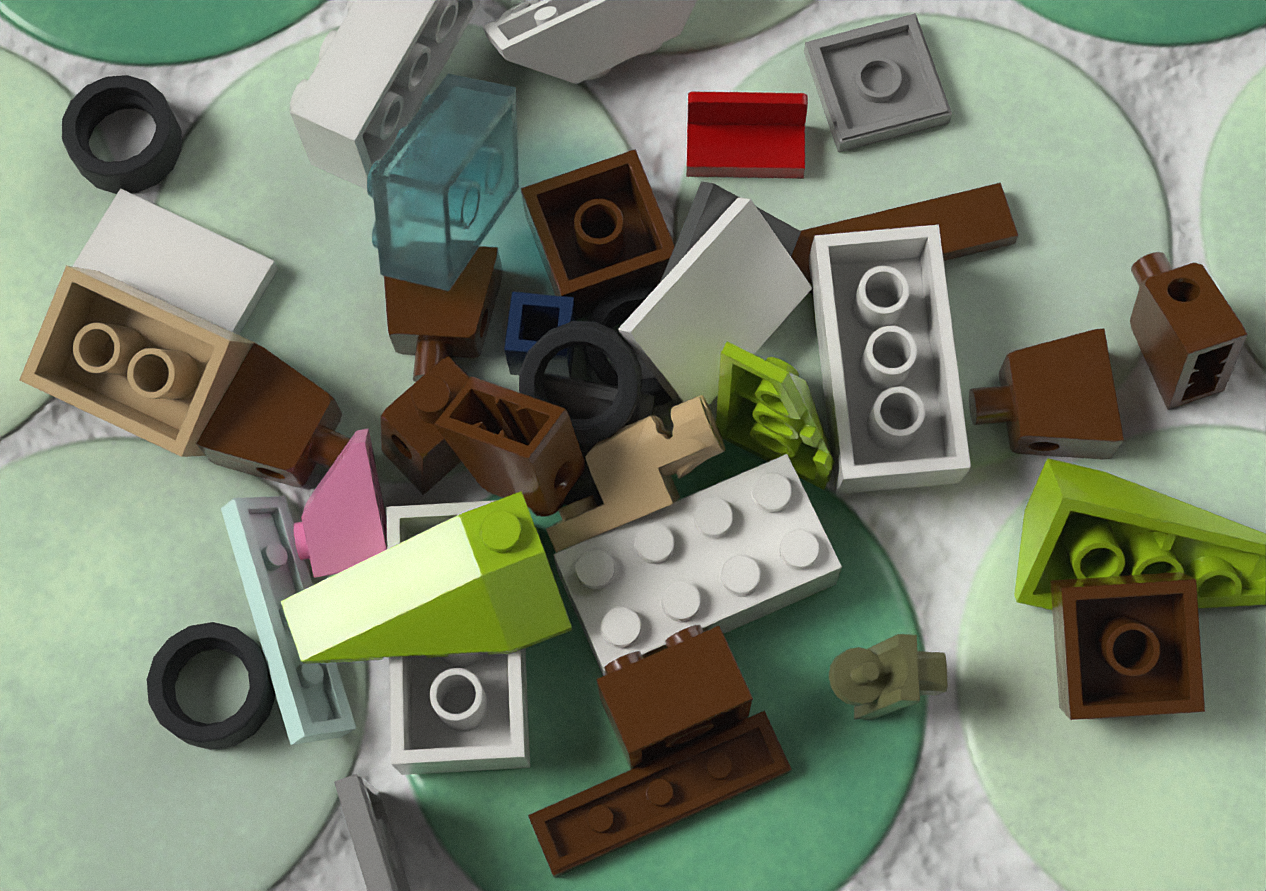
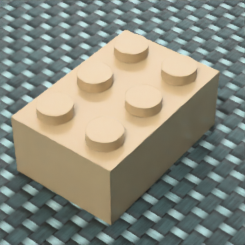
M66 265L19 380L181 457L205 456L196 443L255 342L100 271Z

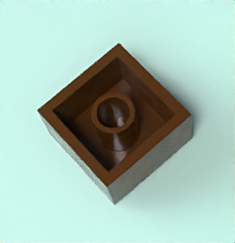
M636 149L521 188L526 220L555 296L574 297L577 318L592 313L601 300L619 289L640 285L656 288L660 284L675 246Z
M1181 572L1050 581L1059 708L1070 720L1205 712L1197 584L1195 578Z
M701 625L685 628L665 640L668 648L646 658H643L640 651L621 656L604 667L607 675L596 679L602 706L630 769L749 717L753 698L720 626L705 632Z

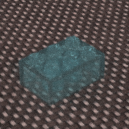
M448 73L432 95L429 94L424 98L420 110L407 127L404 126L399 130L395 142L382 159L376 160L373 163L368 174L367 192L374 202L375 222L372 229V244L375 248H378L380 275L446 291L451 289L519 189L516 87Z

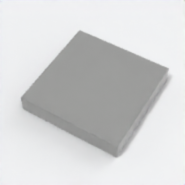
M916 13L805 42L804 54L838 153L950 123L952 112Z
M358 774L335 781L336 790L367 891H411L380 792Z

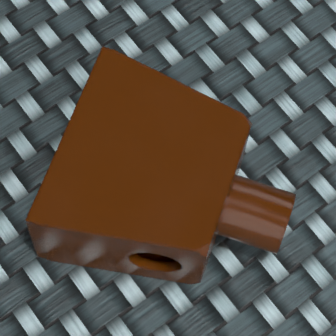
M383 241L382 259L388 333L395 352L415 355L413 381L419 380L440 360L448 356L451 359L452 357H479L482 353L502 280L503 269L498 247Z
M1153 252L1143 256L1131 267V272L1139 285V291L1130 317V324L1167 409L1169 410L1225 391L1248 335L1242 323L1202 264L1193 262L1172 269L1163 252Z
M1104 328L1015 350L1006 355L999 370L1000 386L972 388L969 391V409L973 425L1006 422L1010 449L1016 454L1111 459L1124 441Z
M254 343L196 444L208 460L218 466L301 488L306 484L316 464L330 469L351 438L335 431L341 421L342 412L335 399L328 392L264 347Z
M449 356L440 360L381 414L382 453L422 495L426 494L461 462L434 425L470 379V376Z
M472 376L434 424L483 489L502 498L522 491L527 507L536 516L546 517L558 512V509L562 508L565 502V497L583 474L585 462L569 414L565 408Z

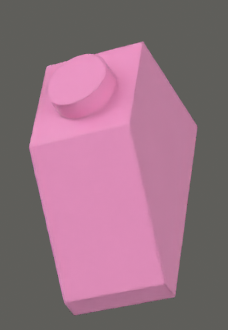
M369 429L358 430L354 433L307 500L301 516L302 522L294 523V538L300 560L310 559L314 578L337 574L387 550V518Z

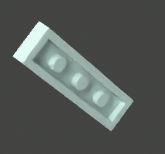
M286 497L233 498L221 508L290 744L296 745L343 737L355 730L356 725L337 663L303 664L301 662L280 602L313 586L305 559L300 560L297 553L294 523Z

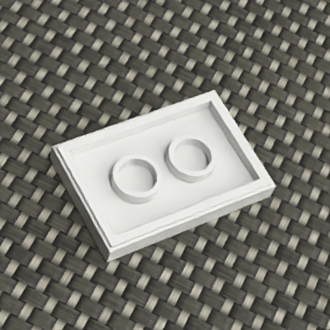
M123 189L119 190L73 264V267L96 270L237 335L242 331L278 270L274 260Z
M738 197L618 330L676 405L703 395L708 405H710L718 396L720 354L726 342L728 341L755 354L809 293L812 286L753 201Z

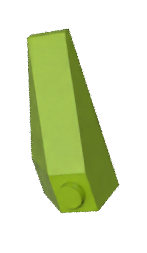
M727 341L720 354L716 423L722 438L768 462L787 454L798 477L824 490L831 477L834 459L807 381L800 378L799 372L787 362L775 357H767L764 360Z
M1047 458L1024 510L1014 592L1016 602L1052 610L1051 580L1181 572L1196 579L1198 608L1266 605V533L1113 474Z
M522 491L459 514L280 601L297 652L303 664L382 660L384 657L425 655L427 658L449 657V654L487 652L488 655L511 654L572 630L547 556Z

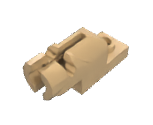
M703 395L672 407L671 419L674 423L672 432L664 428L661 418L651 415L620 428L612 437L599 441L593 446L585 458L603 503L597 505L594 496L590 495L558 509L562 520L546 529L556 553L674 504L680 498V495L671 475L677 474L678 478L681 479L707 459L726 451L718 425Z

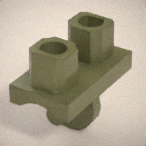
M897 634L868 649L856 647L840 653L830 665L829 681L832 690L839 699L846 704L855 706L854 719L873 720L903 707L919 703L921 695L937 696L947 692L946 655L944 652L917 651V635Z

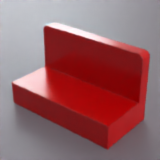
M689 92L686 177L804 179L805 123L808 95L805 93Z

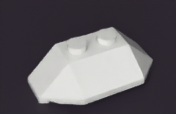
M522 0L504 12L499 19L483 26L486 37L505 60L578 84L584 80L600 78L606 75L613 66L636 55L650 54L659 49L664 42L680 35L697 0Z

